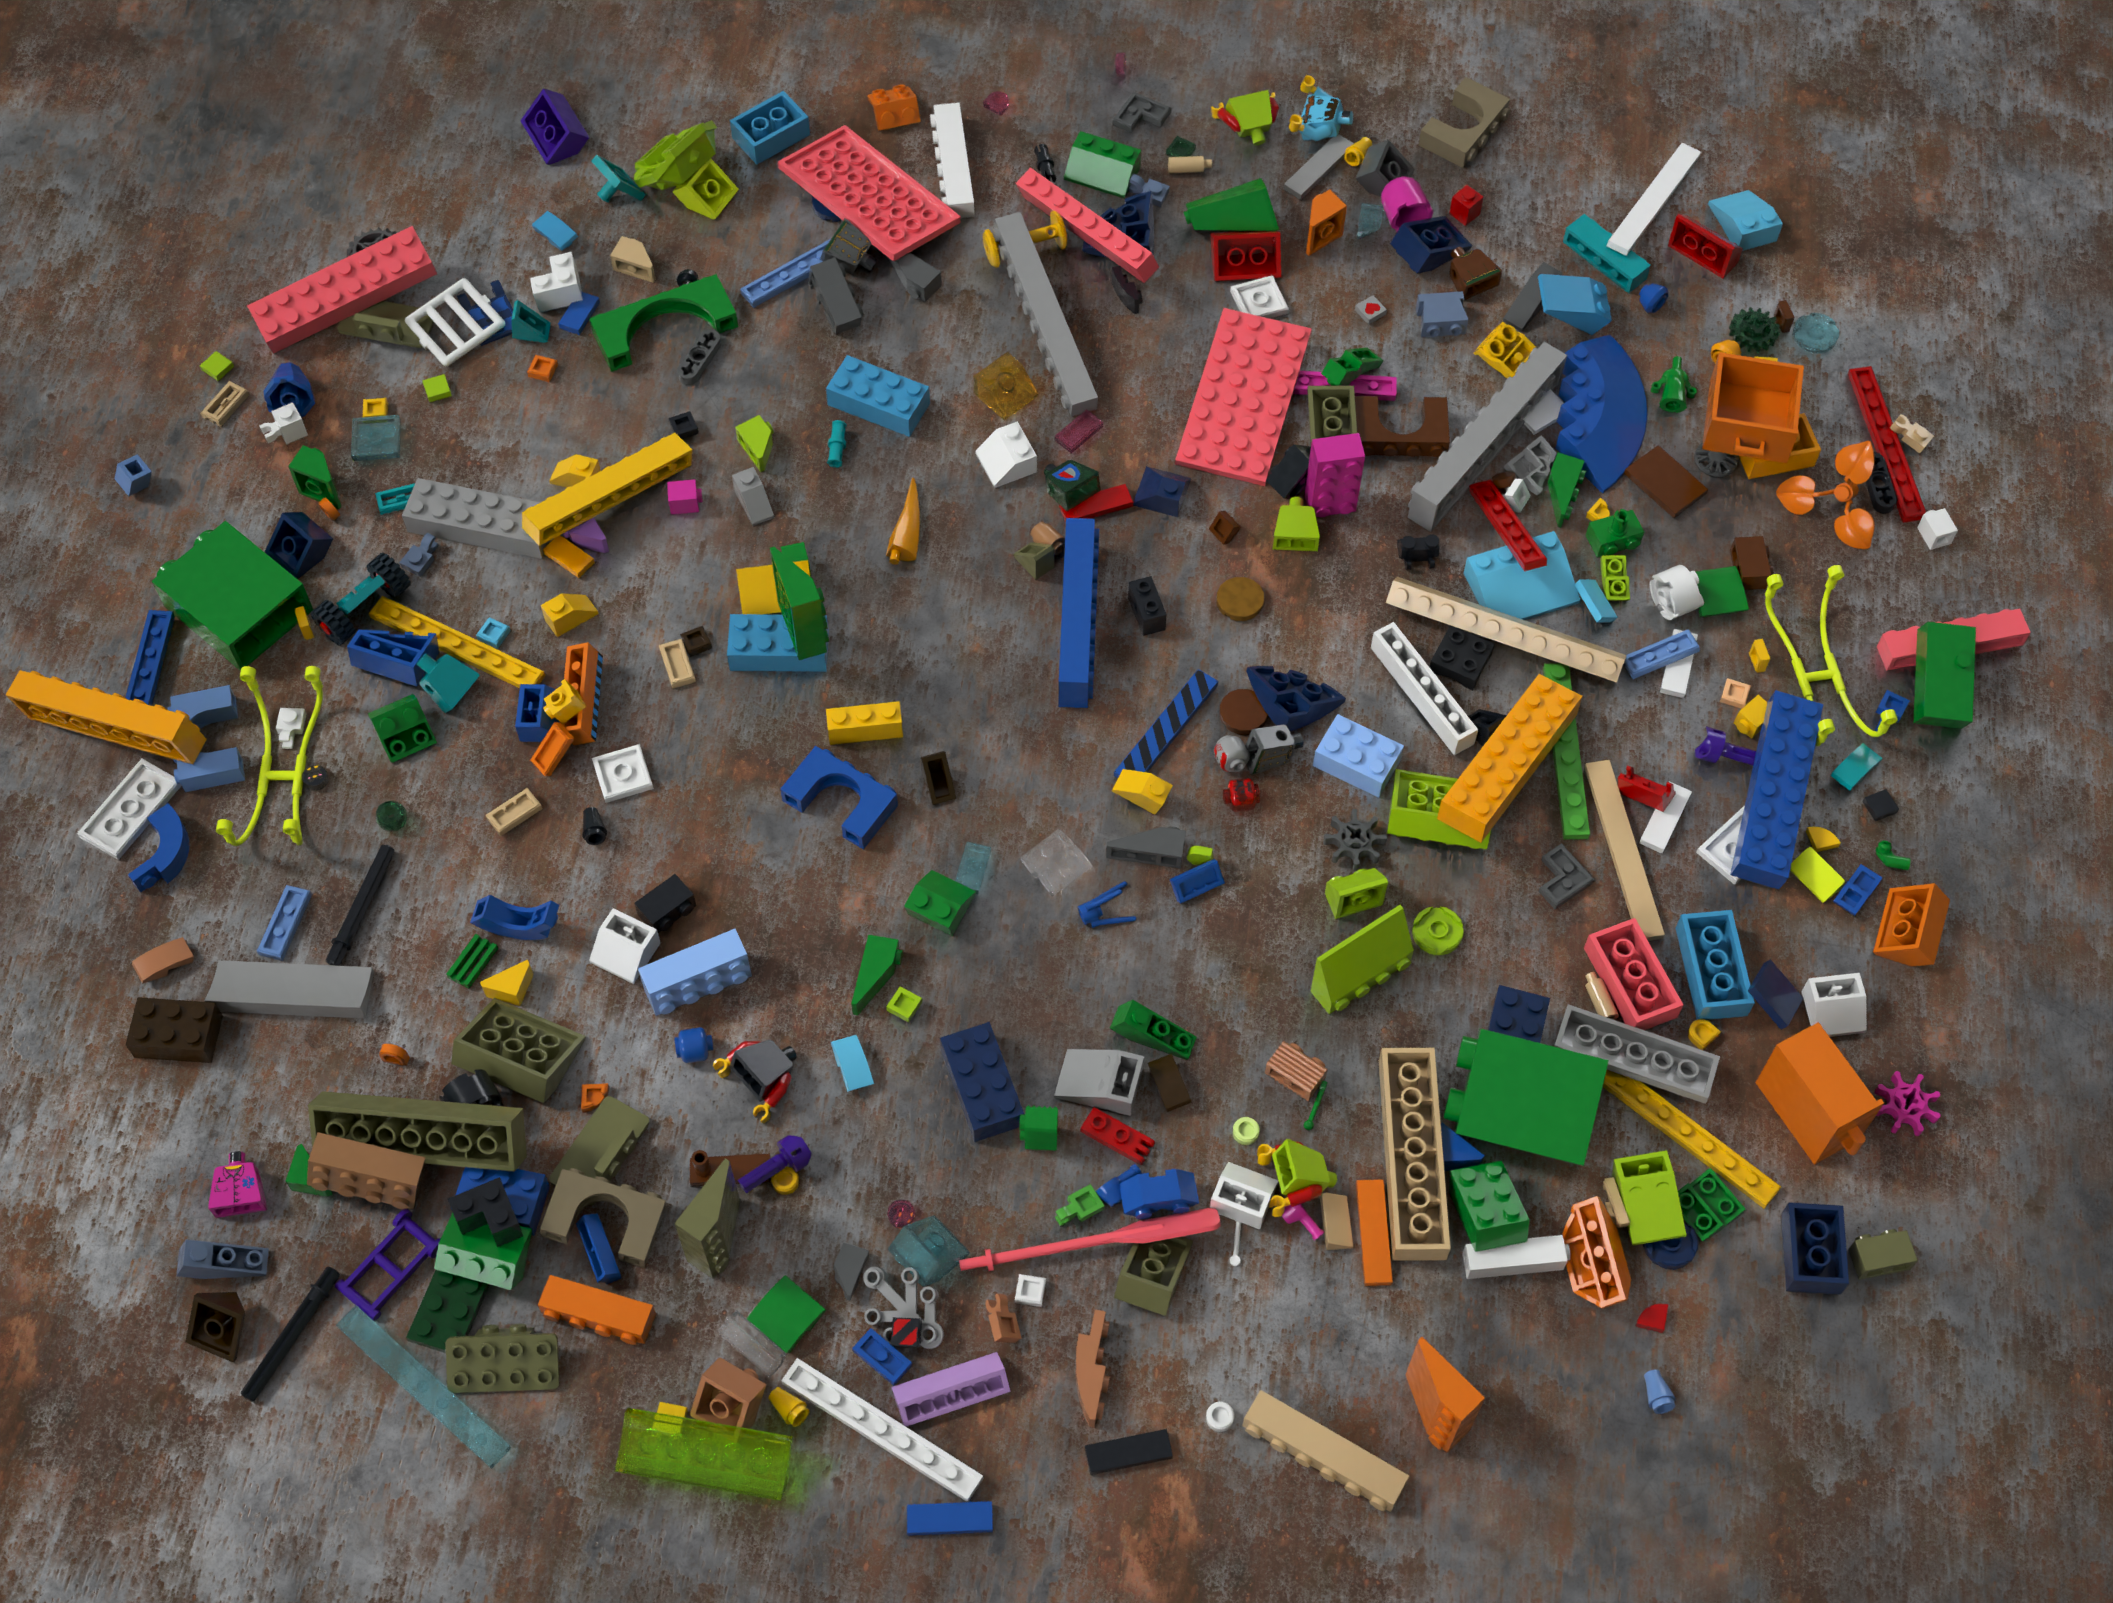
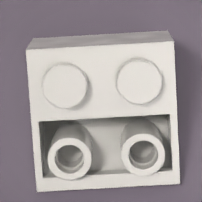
M613 908L599 928L589 961L634 984L640 975L638 968L647 965L661 943L658 931Z
M1860 973L1808 979L1801 992L1811 1026L1819 1022L1829 1037L1865 1033L1867 1031L1866 993Z
M1228 1162L1211 1198L1210 1208L1216 1209L1220 1215L1261 1229L1269 1208L1270 1199L1273 1197L1279 1181Z

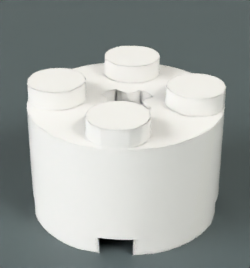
M1677 565L1652 576L1654 579L1650 581L1651 596L1655 605L1660 604L1664 609L1660 612L1664 618L1672 620L1704 605L1703 597L1699 593L1697 586L1699 578L1695 571H1689L1685 566Z

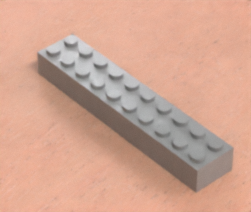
M1545 341L1539 348L1535 347L1532 350L1527 362H1522L1518 366L1513 378L1508 377L1503 385V389L1500 392L1496 391L1490 404L1487 407L1483 406L1477 419L1467 424L1464 434L1454 439L1448 452L1444 451L1440 455L1436 466H1431L1427 470L1422 482L1418 481L1411 490L1412 498L1408 503V518L1430 532L1437 526L1469 489V485L1476 481L1524 425L1525 421L1523 419L1528 414L1531 405L1534 407L1539 402L1544 391L1547 392L1549 389L1553 391L1559 385L1567 359L1565 353Z

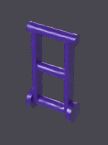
M404 1209L397 1214L392 1223L395 1228L346 1281L340 1279L335 1285L337 1290L373 1321H376L381 1316L379 1310L418 1267L428 1257L434 1259L437 1255L438 1244L441 1238L435 1240L411 1219L412 1212L408 1209ZM407 1230L423 1243L425 1247L402 1271L383 1253ZM376 1262L395 1280L371 1304L352 1287Z

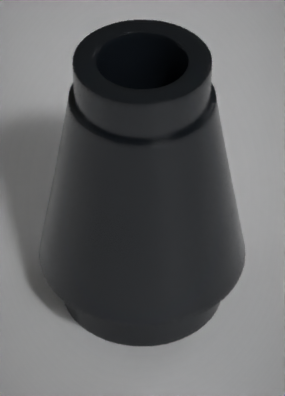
M589 807L583 811L582 837L590 845H599L605 841L607 829L598 813V809Z

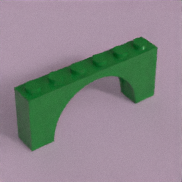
M717 274L589 318L592 333L610 371L613 372L633 365L630 355L631 340L636 331L645 322L656 316L667 313L691 314L705 320L719 334L737 328L736 311Z

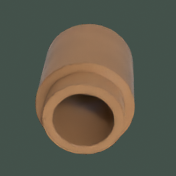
M1039 522L1032 529L1031 536L1035 543L1053 545L1054 555L1060 554L1065 548V538L1049 523Z

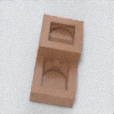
M181 937L144 953L133 960L132 965L143 984L166 977L170 969L192 963L194 956L184 938Z

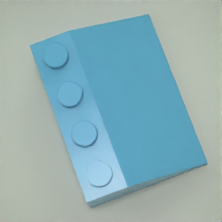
M1555 531L1533 537V540L1547 558V566L1524 571L1507 546L1467 557L1463 574L1479 605L1527 620L1580 603L1581 600L1574 585L1575 581L1565 550Z

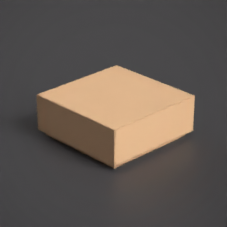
M1727 678L1720 702L1742 709L1746 705L1751 685Z

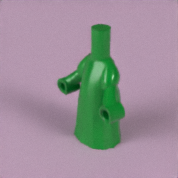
M1680 356L1673 357L1672 368L1666 370L1662 378L1657 382H1653L1651 386L1652 393H1659L1661 386L1665 383L1659 407L1671 413L1685 411L1687 408L1686 397L1695 398L1697 389L1690 385L1687 373L1681 369L1682 358Z

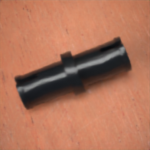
M1039 144L1040 152L1037 146L1034 148L1037 157V168L1043 177L1050 182L1051 177L1053 183H1055L1057 178L1053 169L1054 161L1049 155L1047 145Z

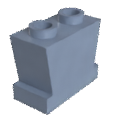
M1463 291L1418 294L1416 314L1421 316V337L1466 334L1468 317L1463 308Z

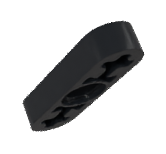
M1874 452V465H1876V468L1865 483L1873 508L1881 514H1887L1893 510L1897 498L1884 457ZM1880 479L1885 485L1877 486L1872 480Z

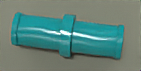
M842 420L832 422L831 438L828 440V447L830 449L827 464L835 468L842 466L843 450L846 448L845 431L847 424Z

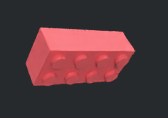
M1635 918L1588 936L1584 950L1597 974L1603 979L1610 997L1625 1024L1647 1030L1678 1018L1683 1003Z

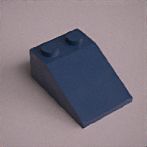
M1446 216L1403 223L1390 242L1397 254L1403 257L1410 268L1417 274L1432 271L1452 260L1451 253L1457 247H1462L1465 252L1472 247L1471 243Z

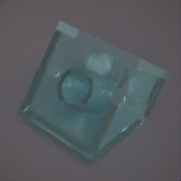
M935 1215L904 1226L888 1248L899 1264L905 1268L918 1270L920 1278L917 1283L921 1284L923 1288L940 1281L959 1264V1260L965 1259L970 1254ZM910 1271L909 1273L914 1278V1273Z

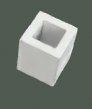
M1945 508L1937 511L1930 510L1923 514L1917 527L1930 550L1951 544L1958 531Z

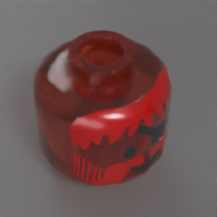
M1250 778L1230 780L1227 789H1223L1224 804H1229L1233 812L1253 810L1256 803H1260L1258 784H1254Z

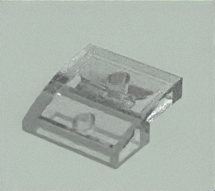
M1060 829L1020 857L1034 878L1038 877L1051 896H1054L1093 866L1073 841Z

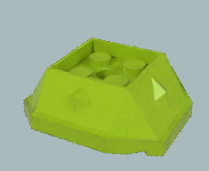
M708 121L683 130L676 136L673 133L662 138L635 163V183L639 188L648 186L661 190L683 184L716 154L714 130L717 129V126L713 121Z

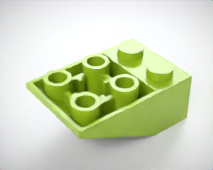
M1667 1150L1614 1159L1612 1177L1615 1179L1630 1222L1627 1228L1632 1246L1686 1237L1675 1175Z

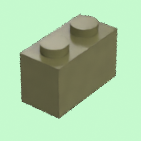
M1890 1229L1874 1237H1871L1870 1234H1864L1856 1237L1848 1249L1859 1280L1911 1270L1918 1261L1907 1230L1897 1232L1896 1229Z

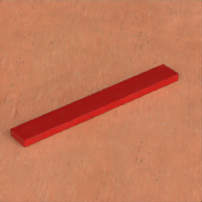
M1872 366L1849 369L1848 377L1875 450L1884 457L1897 498L1896 506L1902 523L1919 521L1922 519L1923 514L1926 513L1898 435L1890 428L1893 422Z

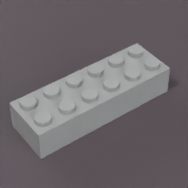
M417 478L402 514L407 532L420 535L429 533L440 539L539 559L543 558V549L549 543L548 541L539 546L522 529V512L541 502Z

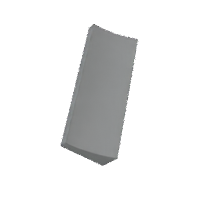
M218 960L212 985L204 1001L216 1003L220 1012L366 1018L374 970L372 967Z
M1569 1004L1567 1005L1554 1047L1609 1060L1607 1066L1609 1071L1706 1104L1709 1098L1720 1059L1718 1055Z

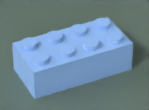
M736 929L638 968L645 993L656 1016L671 1013L675 1008L684 1004H693L705 995L717 994L725 987L732 984H741L752 976L747 953Z

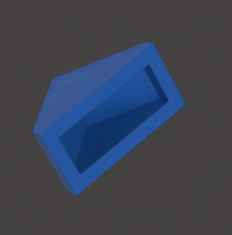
M1441 1123L1444 1171L1481 1165L1485 1155L1444 1123Z

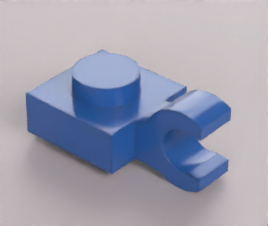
M1887 690L1875 713L1881 714L1885 710L1893 709L1898 718L1897 723H1899L1910 700ZM1881 719L1874 731H1878V727L1882 721Z

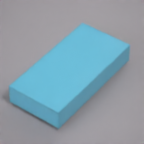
M1579 579L1574 584L1597 623L1613 622L1618 618L1596 580Z

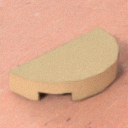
M1614 1177L1605 1178L1603 1190H1606L1608 1200L1610 1201L1605 1202L1606 1209L1616 1227H1627L1630 1222Z

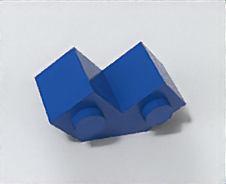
M1170 1169L1165 1170L1164 1176L1149 1177V1173H1142L1119 1183L1124 1214L1136 1216V1219H1147L1152 1216V1213L1160 1209L1171 1210L1175 1214L1188 1212L1190 1207L1199 1203L1195 1177L1192 1172Z

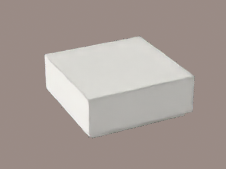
M1019 1274L1015 1303L1042 1307L1046 1278Z

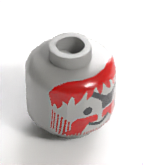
M1227 735L1220 738L1214 748V756L1222 770L1226 772H1239L1243 770L1250 759V754L1244 742L1237 736Z

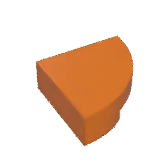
M608 1083L582 1085V1113L599 1107L603 1099L608 1096Z

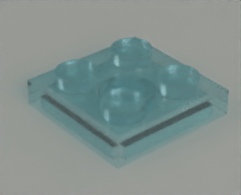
M400 416L352 418V460L400 458Z

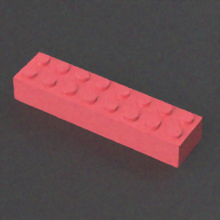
M413 226L253 302L247 305L265 342L274 354L355 313L361 312L437 275V272Z

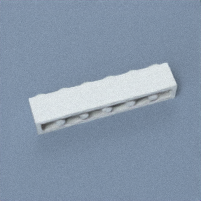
M960 104L934 105V114H930L931 128L936 129V131H932L933 144H938V147H935L936 161L940 160V164H937L938 177L943 179L939 181L940 194H945V197H942V202L959 214L961 218L974 217V199Z
M1392 622L1373 633L1371 649L1453 755L1473 746L1478 733L1477 727L1397 625Z

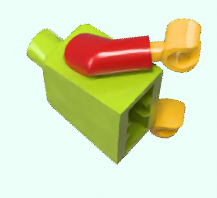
M1268 90L1229 98L1225 106L1226 109L1222 102L1219 103V108L1211 106L1213 118L1221 119L1234 132H1237L1239 137L1251 136L1254 146L1266 142L1264 132L1269 131L1271 125L1276 121L1279 106L1275 100V93H1271L1269 97Z
M1286 1139L1282 1144L1275 1145V1148H1271L1267 1144H1261L1257 1149L1259 1165L1265 1166L1270 1164L1273 1157L1281 1192L1283 1195H1287L1286 1198L1275 1195L1270 1199L1269 1208L1278 1206L1272 1210V1216L1274 1217L1282 1216L1285 1207L1288 1205L1294 1207L1318 1198L1327 1187L1333 1188L1337 1182L1336 1173L1327 1171L1324 1156L1320 1152L1306 1147L1301 1142Z

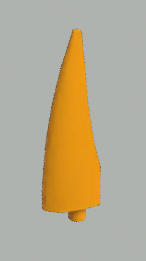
M914 478L911 479L903 511L889 539L886 556L890 557L889 562L893 565H897L899 560L915 561L917 557L920 511Z

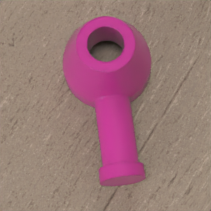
M1302 1204L1291 1207V1205L1285 1207L1284 1214L1282 1215L1283 1219L1288 1224L1300 1220L1313 1236L1314 1241L1325 1233L1310 1217Z

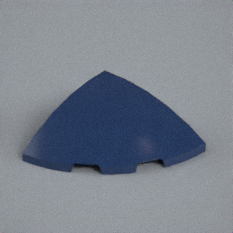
M1151 191L1126 198L1124 205L1117 209L1109 208L1100 216L1154 254V211ZM1083 242V252L1106 257L1087 242Z
M1273 666L1247 667L1246 670L1253 690L1265 712L1276 726L1284 724L1288 727L1289 731L1302 728L1321 719L1342 705L1346 700L1342 694L1329 685L1322 683L1319 686L1308 681L1307 675L1294 670H1289L1287 674L1274 672Z

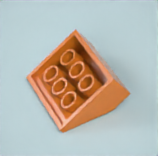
M1421 1337L1412 1355L1406 1372V1378L1426 1433L1429 1435L1430 1442L1437 1449H1443L1448 1453L1471 1430L1485 1397L1435 1348Z

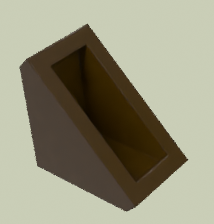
M942 751L921 757L922 776L932 805L957 799L946 752Z

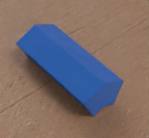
M598 1213L583 1215L577 1221L576 1226L597 1282H605L607 1285L622 1279Z

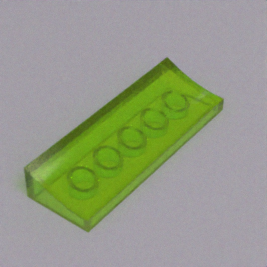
M627 1408L624 1414L615 1472L781 1501L787 1489L793 1436Z

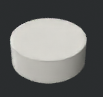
M1225 1402L1211 1404L1206 1413L1208 1426L1217 1432L1228 1430L1234 1421L1233 1409Z

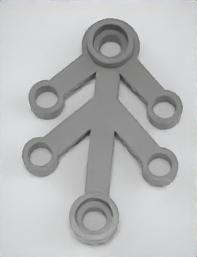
M870 1267L865 1271L864 1283L866 1286L878 1289L898 1310L880 1311L879 1309L870 1308L864 1315L865 1321L868 1324L879 1325L881 1322H893V1317L922 1319L917 1313V1282L920 1278L918 1270L905 1268L902 1271L901 1279L906 1283V1301L887 1283L888 1276L884 1269ZM910 1271L914 1273L912 1281L907 1279V1274ZM875 1272L877 1274V1280L874 1283H872L870 1280V1276L872 1273ZM927 1286L920 1292V1299L925 1303L924 1320L922 1319L920 1345L927 1349H934L942 1343L944 1331L941 1325L936 1322L938 1291L933 1287ZM928 1290H931L933 1293V1297L930 1300H927L925 1297ZM876 1312L877 1319L876 1321L872 1322L870 1319L871 1313ZM892 1327L887 1328L883 1333V1338L890 1344L889 1333L892 1331ZM928 1330L933 1332V1337L930 1340L926 1338Z

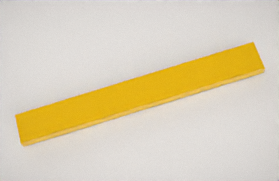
M381 596L369 612L370 618L403 634L405 632H413V635L428 636V633H436L439 651L520 688V684H540L545 677L544 671L387 597Z
M1606 1070L1603 1088L1706 1166L1711 1167L1714 1172L1763 1209L1781 1189L1780 1185L1643 1082Z

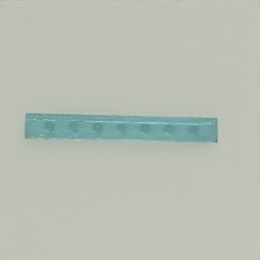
M357 1305L336 1324L342 1333L490 1469L511 1449V1446Z

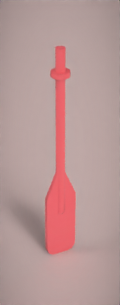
M1205 1208L1140 1220L1109 1233L991 1254V1249H986V1255L959 1260L960 1269L963 1271L988 1266V1271H994V1265L1093 1246L1110 1243H1149L1214 1231L1221 1226V1222L1216 1209Z

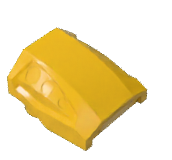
M1502 322L1484 339L1474 354L1480 356L1492 368L1508 379V377L1513 378L1518 366L1522 362H1527L1530 353L1536 346L1524 334L1517 332L1513 326Z

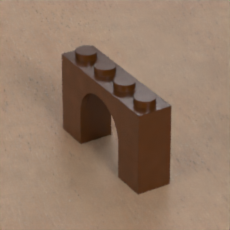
M1355 396L1357 433L1360 434L1365 456L1440 457L1444 451L1448 452L1450 435L1447 397H1424L1421 410V428L1410 434H1397L1386 429L1380 422L1378 396Z

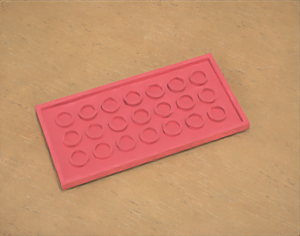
M846 125L778 161V168L840 219L844 220L845 218L871 241L872 245L893 262L961 223V216Z
M1223 308L1175 459V465L1265 486L1312 328Z

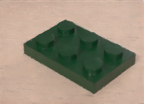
M435 1270L406 1336L407 1341L446 1353L445 1342L449 1337L469 1335L490 1284Z

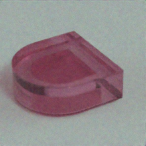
M993 92L983 101V107L1001 116L1009 107V98L1004 92Z

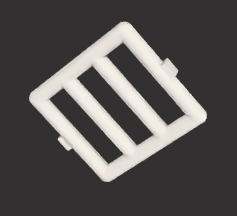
M462 278L405 318V323L418 336L425 350L429 349L444 366L451 365L505 326V321L490 305L491 302L486 295L482 296L466 278ZM464 289L494 323L483 330L453 297L455 294ZM446 302L476 336L465 343L435 308ZM428 314L454 343L457 349L446 355L417 323L419 319Z

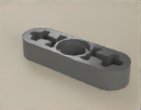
M704 330L679 365L677 372L679 381L682 384H695L721 347L720 334L716 330ZM697 354L705 355L703 360L693 359Z

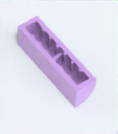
M997 1352L892 1387L905 1427L1011 1392L1005 1368Z

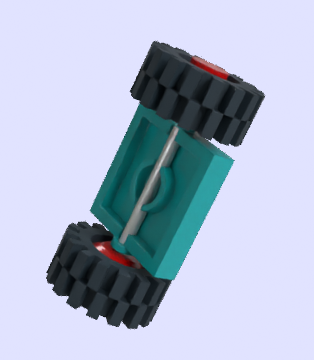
M382 552L366 565L370 576L354 588L356 590L355 594L351 591L339 600L335 606L333 602L325 600L310 613L311 618L319 626L321 632L323 631L325 636L329 637L336 645H342L356 631L353 624L349 622V618L345 615L350 613L380 587L388 595L390 594L391 597L396 598L411 585L409 577L405 574L406 572L388 554Z

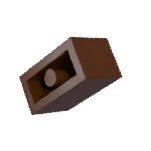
M1735 537L1730 554L1732 564L1737 567L1744 590L1766 589L1768 586L1766 579L1773 575L1774 572L1773 566L1769 565V547L1765 545L1764 537Z

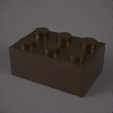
M138 997L125 1045L134 1058L212 1063L223 1015L216 1003Z

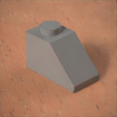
M754 467L733 474L734 491L752 526L773 519L774 514L764 486Z

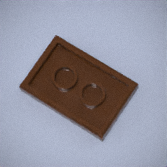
M1659 445L1627 467L1624 472L1631 481L1673 518L1708 492L1707 487Z

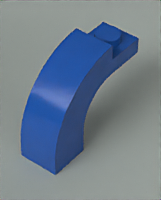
M169 803L147 817L155 832L160 836V844L156 853L128 874L140 893L152 887L160 878H163L167 884L171 882L182 870L189 854L187 830Z
M488 895L477 900L470 923L483 930L504 937L521 940L548 938L550 928H553L558 920L557 911L559 904L548 901L537 907L525 908L508 904L492 895Z

